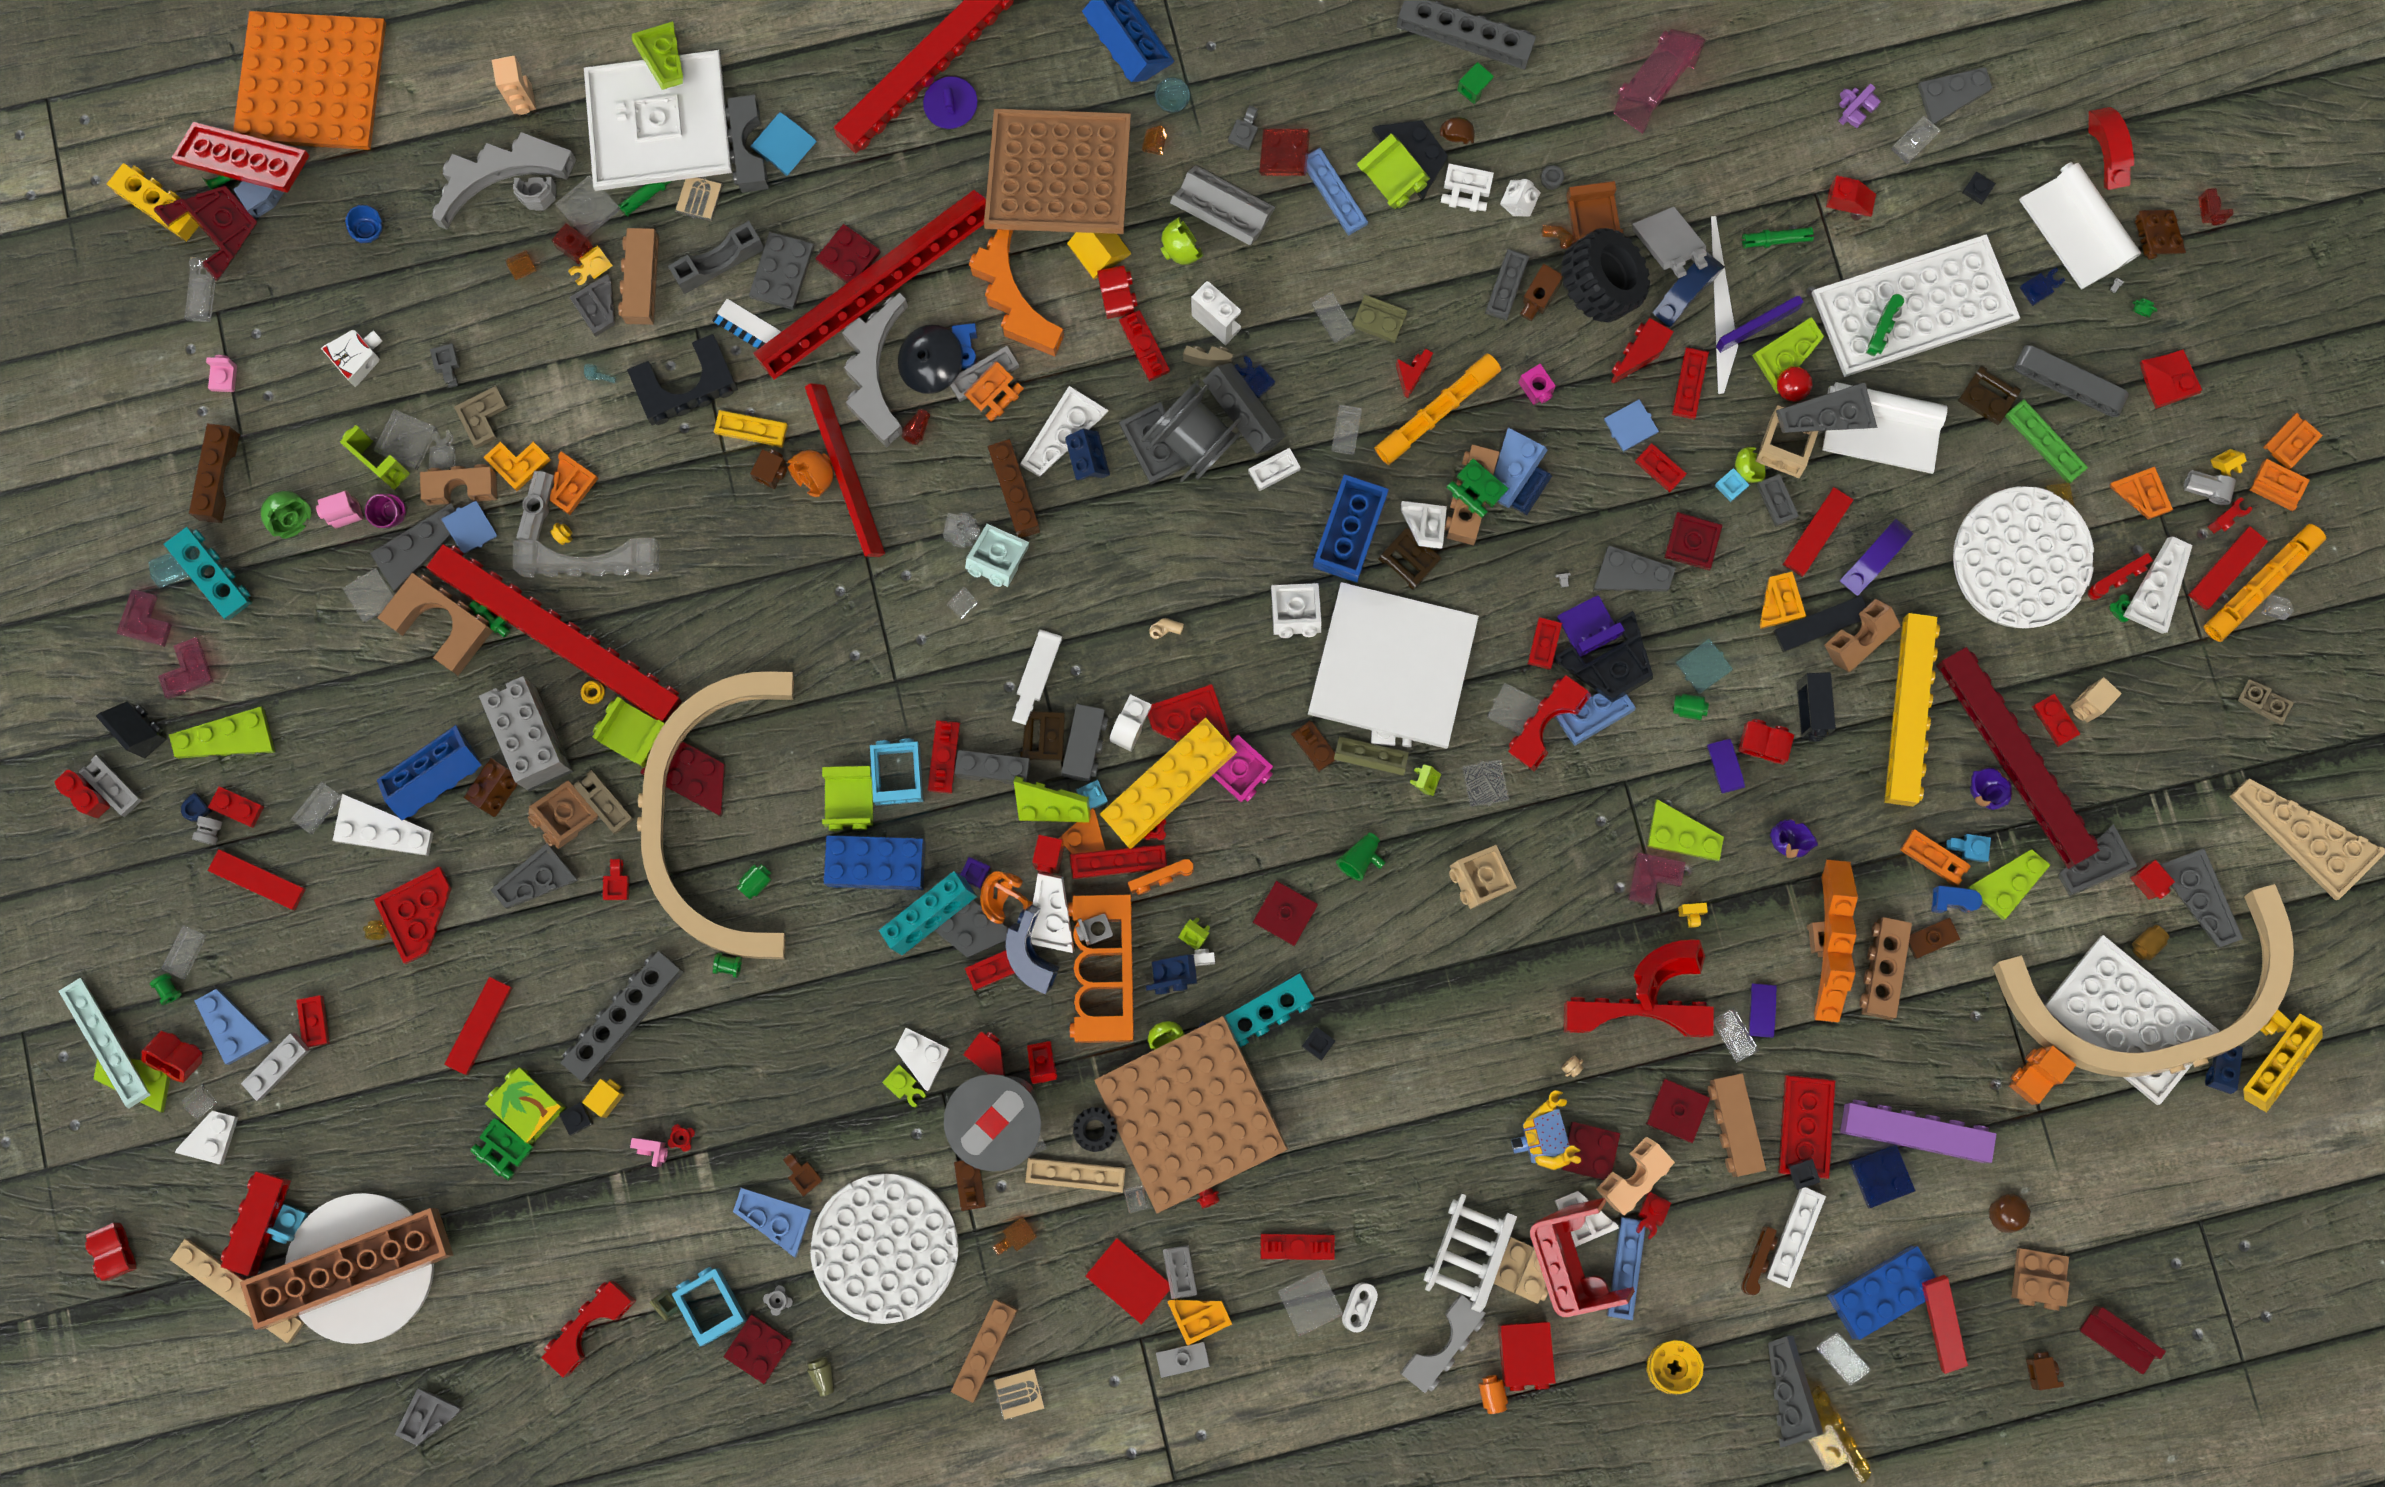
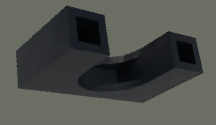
M714 334L692 342L702 367V375L697 386L687 393L672 394L662 389L649 361L627 369L651 425H662L668 422L671 417L686 415L695 407H705L711 404L712 400L719 397H729L734 391L738 390Z

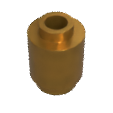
M2158 925L2148 927L2132 943L2133 953L2141 960H2152L2167 945V940L2170 937Z

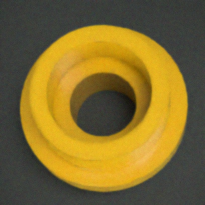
M559 523L553 525V529L550 532L558 543L564 545L572 541L571 535L573 533L564 523L562 525Z
M588 681L581 688V697L588 704H597L605 696V689L598 681ZM596 689L597 694L591 697L590 691Z

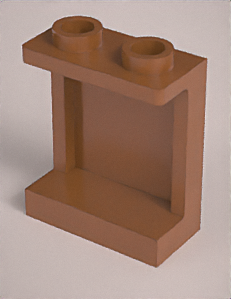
M1615 181L1569 187L1566 197L1574 242L1599 228L1614 229V231H1620L1624 234L1623 229H1620L1614 196L1616 192Z

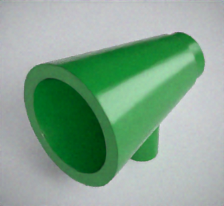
M1368 833L1336 860L1339 869L1350 878L1362 881L1370 862L1379 869L1382 868L1385 861L1375 853L1380 842L1379 838L1373 833Z

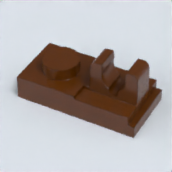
M1311 720L1291 733L1294 740L1318 772L1336 761L1334 760L1335 752Z
M964 1161L954 1162L961 1211L986 1207L981 1169H977Z

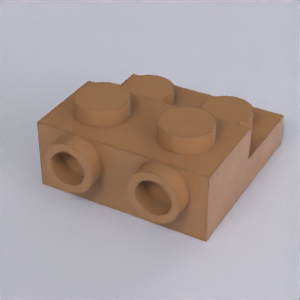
M569 780L529 806L528 812L530 815L528 820L534 828L540 827L544 832L543 838L549 846L555 845L558 849L577 837L578 832L598 819L596 812Z
M2017 1248L2011 1298L2019 1299V1304L2034 1306L2035 1302L2044 1303L2045 1309L2059 1311L2060 1306L2067 1307L2069 1282L2066 1280L2069 1257Z

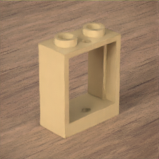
M1777 405L1770 418L1755 462L1800 478L1807 466L1818 431L1803 432L1808 434L1809 437L1802 457L1770 445L1777 423H1779L1776 410L1784 408Z

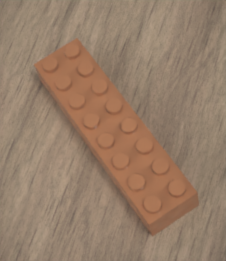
M429 1208L241 1281L240 1285L254 1329H266L451 1257L453 1252L439 1210Z

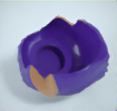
M1985 768L1973 772L1970 791L1978 805L1985 806L1991 810L2008 805L2012 797V786L2007 776L1994 768Z
M1785 819L1771 829L1770 838L1774 848L1779 853L1787 856V858L1803 857L1814 847L1818 846L1816 837L1803 822L1795 823L1794 819Z

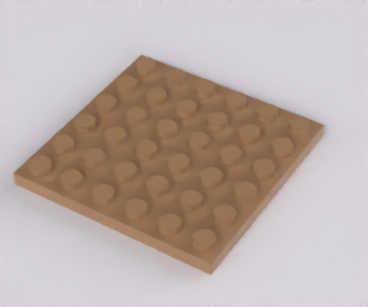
M994 109L984 219L985 229L1124 234L1131 114Z
M1225 1016L1094 1080L1111 1117L1115 1119L1113 1122L1115 1125L1117 1124L1120 1137L1156 1214L1289 1150Z

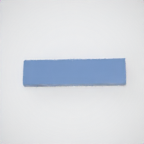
M1321 148L1301 158L1300 162L1347 235L1349 236L1368 225L1367 219Z
M1624 1217L1620 1219L1610 1292L1634 1287L1635 1292L1628 1304L1608 1308L1607 1316L1633 1320L1646 1228L1643 1227L1640 1233L1636 1232V1227L1641 1220Z

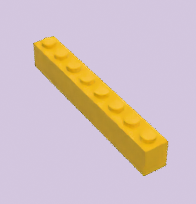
M1908 613L1903 618L1884 803L1913 807L1923 799L1924 787L1921 786V779L1926 773V763H1923L1924 754L1928 751L1929 744L1925 738L1926 731L1929 730L1931 718L1928 717V708H1931L1933 702V694L1930 693V687L1935 680V671L1932 670L1938 653V649L1935 647V639L1938 638L1940 632V625L1937 624V617Z

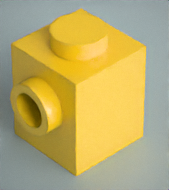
M600 1079L582 1103L600 1117L607 1118L625 1094L619 1091L621 1086L614 1080L609 1079L606 1081Z

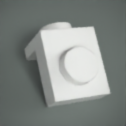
M1209 949L1194 950L1195 954H1191L1194 955L1195 966L1215 964L1214 952L1209 953Z

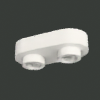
M1364 1282L1358 1283L1351 1291L1342 1316V1322L1345 1328L1352 1332L1363 1331L1369 1323L1377 1301V1291L1372 1285ZM1365 1291V1297L1360 1299V1293ZM1356 1314L1357 1319L1352 1323L1351 1317Z

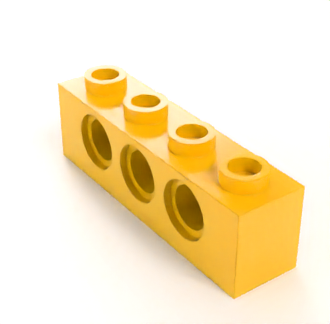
M123 163L106 185L123 199L187 242L199 227L189 214H186L168 227L154 212L156 206L167 205L181 198L171 190L168 192L162 190L163 185L154 178L146 179L144 177L145 173L138 167L133 165L130 168ZM159 198L158 202L153 204L154 200Z
M2299 1014L2244 1087V1100L2267 1113L2323 1038L2322 1026Z

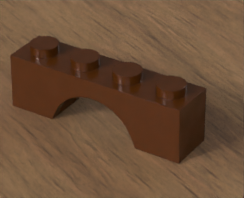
M208 423L206 426L189 514L199 521L222 523L226 506L223 491L224 473L229 460L236 457L240 434L230 426Z
M1010 439L987 446L1017 537L1025 538L1040 533Z

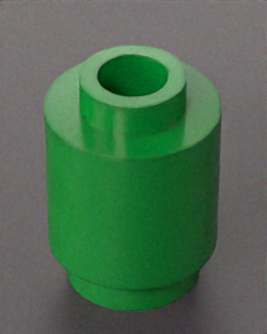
M1676 695L1673 714H1678V717L1701 720L1702 716L1707 717L1709 702H1705V697Z
M753 864L739 880L740 883L736 888L751 900L754 896L757 897L771 882L772 879L769 877L771 872L762 864L758 867Z

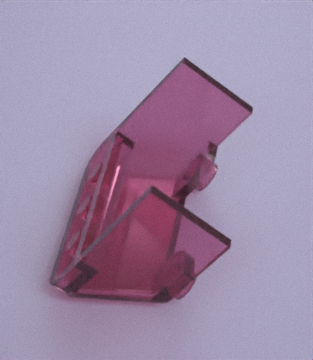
M1671 29L1669 32L1665 30L1658 40L1659 45L1629 84L1625 82L1619 89L1617 94L1620 97L1614 114L1643 134L1646 131L1653 111L1689 66L1694 69L1706 39L1699 34Z

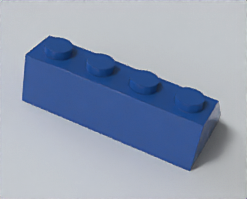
M1091 0L1082 10L1089 25L1097 32L1100 41L1106 45L1112 58L1120 65L1124 75L1131 82L1146 81L1173 64V58L1132 0Z
M455 725L377 779V783L385 803L402 821L416 814L418 809L425 804L435 801L438 795L445 790L455 787L458 781L467 775L475 773L481 766V762L460 729Z

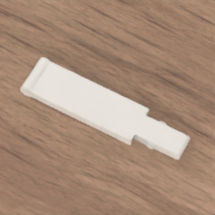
M1039 630L1017 691L1020 699L1016 704L1012 721L1023 725L1027 724L1030 713L1033 711L1035 700L1040 701L1063 636Z

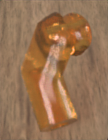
M1543 226L1542 237L1558 238L1561 248L1567 249L1571 246L1572 241H1574L1573 235L1561 226Z

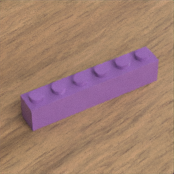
M1853 1100V1103L1844 1105L1840 1129L1842 1134L1981 1163H1992L1996 1133L1989 1132L1988 1127L1974 1125V1128L1964 1127V1122L1956 1120L1944 1123L1940 1122V1117L1925 1115V1118L1916 1117V1112L1901 1110V1113L1891 1112L1892 1107L1877 1105V1108L1867 1107L1868 1102Z

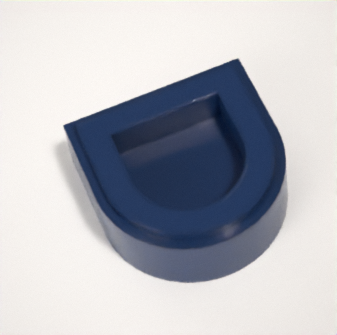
M195 792L181 806L182 816L192 822H197L198 816L206 817L212 812L204 800Z

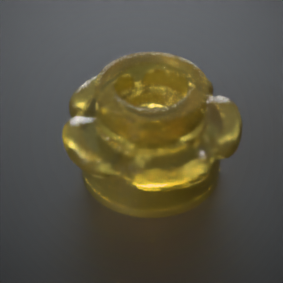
M370 921L368 925L363 927L366 939L381 940L385 938L387 927L381 921Z

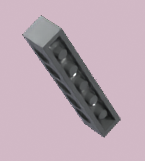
M1404 0L1396 27L1523 70L1526 69L1536 36L1532 35L1529 31H1519L1510 28L1505 23H1495L1489 21L1484 16H1474L1468 14L1465 10L1449 8L1441 2H1431L1428 0ZM1425 13L1429 17L1422 18L1419 16V14ZM1446 20V21H1448L1450 24H1449V25H1443V24L1441 23V21ZM1462 28H1470L1472 31L1465 32ZM1484 35H1491L1493 39H1486ZM1505 42H1512L1515 46H1507Z
M658 951L656 954L652 953L644 962L645 967L640 972L636 971L629 978V985L624 991L619 990L613 996V1003L608 1009L604 1008L598 1013L595 1018L597 1020L591 1028L587 1027L580 1034L579 1038L581 1040L564 1052V1059L560 1063L580 1081L585 1083L590 1081L684 973L680 967L662 952ZM657 972L659 975L657 983L650 985L648 981L649 975ZM640 990L643 995L640 1002L634 1003L632 996L634 992ZM624 1009L626 1011V1018L618 1022L616 1014L619 1010ZM607 1027L610 1035L608 1039L602 1041L600 1032L603 1028ZM591 1046L593 1048V1055L591 1058L585 1059L583 1052L586 1047Z

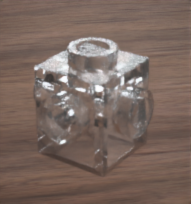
M948 513L943 533L944 540L951 542L953 546L958 548L973 547L974 540L977 541L980 535V527H978L976 519L968 513H959V515Z

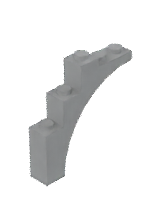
M522 132L518 139L514 140L512 152L486 143L484 149L478 154L477 163L452 154L443 167V175L449 183L443 187L442 198L439 204L435 205L432 218L439 227L448 229L457 212L469 199L482 189L514 176L539 174L551 175L567 180L576 162V158L572 151Z
M900 293L895 297H890L879 312L875 311L868 317L867 323L859 317L846 326L842 332L845 340L858 353L857 356L853 355L847 360L844 369L847 375L861 388L860 390H854L848 396L846 404L848 409L886 448L903 433L901 425L891 414L883 399L879 378L881 351L886 337L896 320L908 308L906 299Z

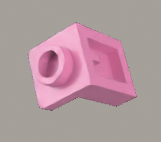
M215 355V358L207 357L206 363L210 365L208 389L217 392H235L237 365L225 355Z
M632 1138L630 1148L637 1149L636 1154L651 1156L652 1151H654L652 1166L661 1167L662 1162H666L668 1148H665V1142Z

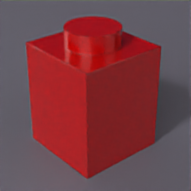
M2157 860L2146 863L2130 877L2149 900L2156 897L2162 899L2171 892L2169 887L2175 883Z

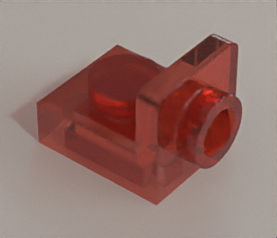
M2216 188L2207 189L2198 197L2203 224L2221 225L2226 223L2234 214L2233 209L2220 210L2221 199L2217 195Z

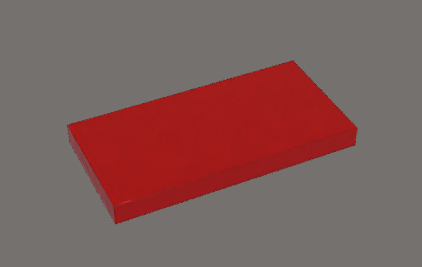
M1785 1076L1778 1174L1791 1175L1787 1165L1811 1157L1819 1178L1829 1179L1835 1080Z

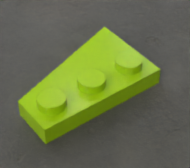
M673 21L633 33L632 42L661 89L664 90L683 84V73L678 55Z

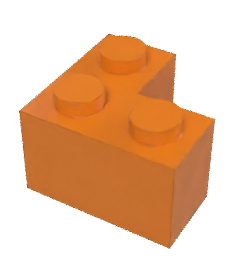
M2054 1046L2041 1047L2037 1050L2033 1049L2025 1059L2028 1061L2023 1068L2019 1067L2012 1074L2011 1079L2013 1081L2009 1087L2031 1105L2039 1104L2054 1085L2063 1083L2076 1064Z

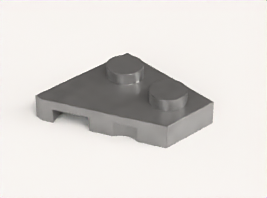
M608 274L570 296L571 301L595 337L615 325L612 286Z
M418 1388L395 1435L416 1446L420 1445L458 1415L463 1408L422 1388Z

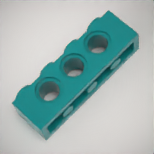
M185 527L163 545L224 619L230 620L252 604L248 598L251 595L243 585L238 586L233 580L236 577L227 566L223 567L218 560L221 558L212 547L208 549L203 543L206 540L197 529L193 530ZM197 547L200 555L197 559L192 560L190 551ZM209 566H213L215 574L212 578L208 579L205 576V570ZM224 585L230 587V593L226 597H222L220 594V589Z
M953 871L883 926L879 932L890 949L900 955H904L974 900L977 895L967 880Z
M1299 973L1227 1014L1225 1017L1241 1048L1249 1043L1247 1038L1254 1034L1260 1037L1269 1032L1268 1026L1275 1022L1281 1025L1290 1020L1289 1014L1296 1010L1302 1013L1311 1008L1310 1002L1314 1001V997ZM1283 995H1290L1294 999V1004L1291 1007L1286 1008L1281 1005L1280 998ZM1262 1007L1272 1009L1273 1016L1270 1019L1265 1020L1260 1017L1259 1010ZM1241 1019L1251 1021L1252 1028L1249 1031L1243 1032L1238 1028V1022Z

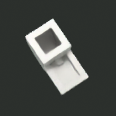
M1130 694L1114 724L1110 735V742L1132 752L1142 732V725L1152 704Z

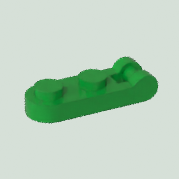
M1894 294L1885 305L1866 349V354L1875 357L1877 353L1881 354L1887 343V341L1883 340L1885 334H1890L1895 324L1892 318L1904 304L1902 295Z

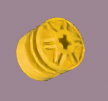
M1673 1340L1659 1344L1651 1351L1647 1359L1646 1371L1649 1380L1656 1389L1666 1394L1677 1395L1690 1392L1699 1384L1703 1376L1704 1364L1701 1355L1692 1345L1684 1341ZM1675 1361L1676 1366L1679 1367V1372H1674L1672 1375L1671 1369L1667 1368V1365L1673 1364Z

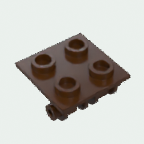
M2174 210L2139 211L2140 214L2136 216L2135 224L2139 237H2145L2140 242L2144 244L2142 245L2144 256L2148 260L2157 258V254L2186 253Z

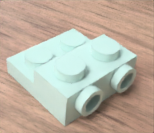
M986 524L967 556L965 568L974 577L982 575L988 578L994 586L1001 587L1004 585L1008 587L1029 547V542Z

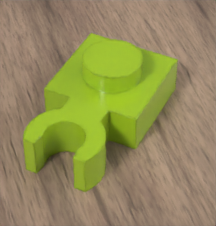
M898 1065L882 1082L899 1099L906 1095L908 1103L912 1107L916 1108L918 1106L913 1101L915 1094H920L923 1098L927 1097L924 1091L913 1088L917 1081L901 1065Z

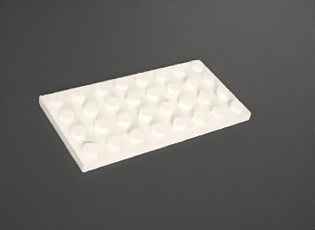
M1987 234L1812 291L1813 299L1844 377L1992 330L2020 319ZM1894 294H1900L1904 298V304L1892 318L1895 324L1890 334H1885L1883 340L1887 341L1883 352L1881 354L1877 353L1875 357L1866 354V349L1885 305Z

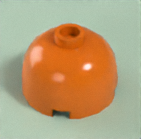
M806 450L797 453L788 460L787 463H791L788 466V470L792 478L800 487L804 483L810 489L807 492L809 495L820 497L830 487L834 476L831 460L826 454H820L814 450Z

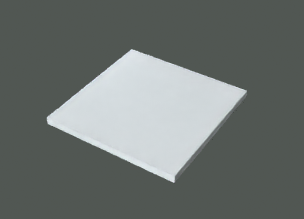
M719 50L679 55L683 73V84L664 90L661 89L644 60L584 68L592 178L595 191L732 173L727 132L728 126L725 115L726 105L721 54ZM625 102L626 109H616V103ZM625 113L627 120L618 121L616 115Z
M1341 582L1308 715L1447 749L1479 616Z

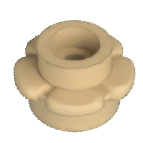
M1574 1055L1567 1060L1561 1067L1565 1072V1076L1571 1075L1573 1078L1583 1070L1581 1065L1583 1059L1579 1060Z

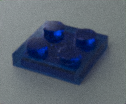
M1897 1145L1849 1162L1868 1208H1873L1915 1192Z

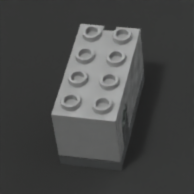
M522 676L506 683L507 689L500 691L495 688L479 695L515 783L530 792L573 772L540 692L533 683Z

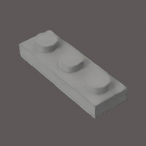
M1008 346L959 373L958 377L950 385L959 402L967 398L964 393L995 361L1008 373L1019 368V364Z
M290 1033L241 1084L256 1101L262 1100L298 1064L310 1049L296 1033Z

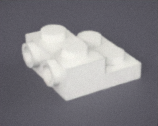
M1318 583L1271 585L1274 635H1279L1281 638H1289L1293 634L1313 637L1317 633H1321Z

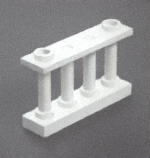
M1461 1194L1458 1200L1453 1199L1448 1213L1452 1214L1433 1268L1428 1267L1424 1276V1281L1427 1282L1425 1290L1430 1291L1434 1283L1445 1286L1470 1297V1300L1474 1301L1471 1309L1480 1313L1486 1306L1517 1216L1507 1213L1503 1220L1500 1218L1496 1220L1463 1206L1466 1195ZM1459 1215L1494 1229V1232L1497 1233L1495 1242H1487L1456 1229L1455 1225ZM1451 1237L1485 1251L1486 1255L1490 1256L1487 1264L1483 1263L1480 1265L1447 1251ZM1445 1260L1478 1274V1277L1481 1278L1479 1287L1475 1286L1473 1288L1438 1273L1442 1261Z

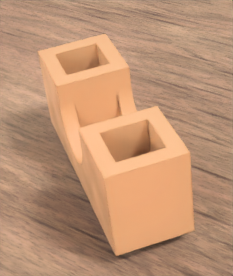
M515 55L492 60L496 86L513 114L523 115L536 110L532 84L526 75L522 76L521 66Z
M1645 1137L1630 1153L1637 1165L1634 1175L1629 1179H1623L1612 1172L1596 1189L1615 1210L1624 1216L1634 1209L1636 1203L1652 1190L1653 1185L1662 1176L1666 1175L1670 1167L1675 1163L1658 1143L1648 1137Z

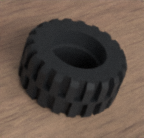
M1609 228L1595 229L1567 248L1561 264L1563 265L1561 269V276L1564 277L1563 285L1569 292L1567 295L1570 300L1573 299L1577 309L1584 311V315L1590 318L1593 317V320L1608 323L1616 321L1632 312L1644 303L1649 292L1650 280H1648L1650 274L1649 269L1645 266L1646 260L1640 255V249L1632 244V240L1629 237H1624L1620 231H1614V229Z

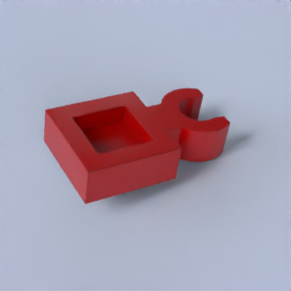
M1651 1192L1647 1193L1638 1214L1644 1220L1637 1225L1636 1232L1640 1233L1643 1227H1647L1650 1231L1648 1238L1652 1239L1657 1233L1656 1225L1661 1226L1664 1223L1671 1202Z

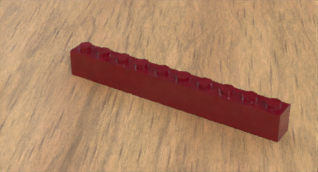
M1965 647L1942 660L1937 666L1938 670L2067 868L2073 867L2100 851L2095 837L2085 829L2082 817L2075 813L2070 806L2071 801L2069 797L2058 788L2056 777L2047 771L2042 756L2035 752L2030 745L2031 740L2029 736L2022 732L2017 725L2016 716L2007 710L2004 705V698L1998 691L1994 690L1989 675L1979 667L1976 655Z

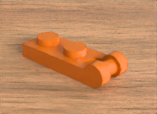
M1915 829L1911 831L1900 851L1938 874L1955 887L1960 885L1962 875L1967 873L1971 867L1967 862ZM1950 864L1955 866L1953 873L1947 870Z
M1184 859L1129 881V889L1132 894L1137 892V895H1142L1151 891L1150 887L1159 883L1160 886H1164L1173 882L1172 878L1180 874L1186 877L1190 876L1194 870L1193 863L1188 859Z

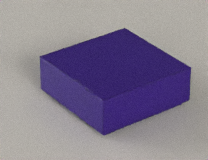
M968 857L960 875L970 885L981 889L991 867Z

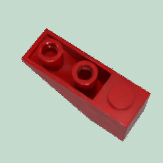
M1651 318L1648 319L1646 324L1641 322L1634 334L1637 336V339L1634 343L1629 342L1623 352L1626 355L1623 362L1618 360L1611 371L1614 374L1611 382L1616 383L1659 358L1674 331Z

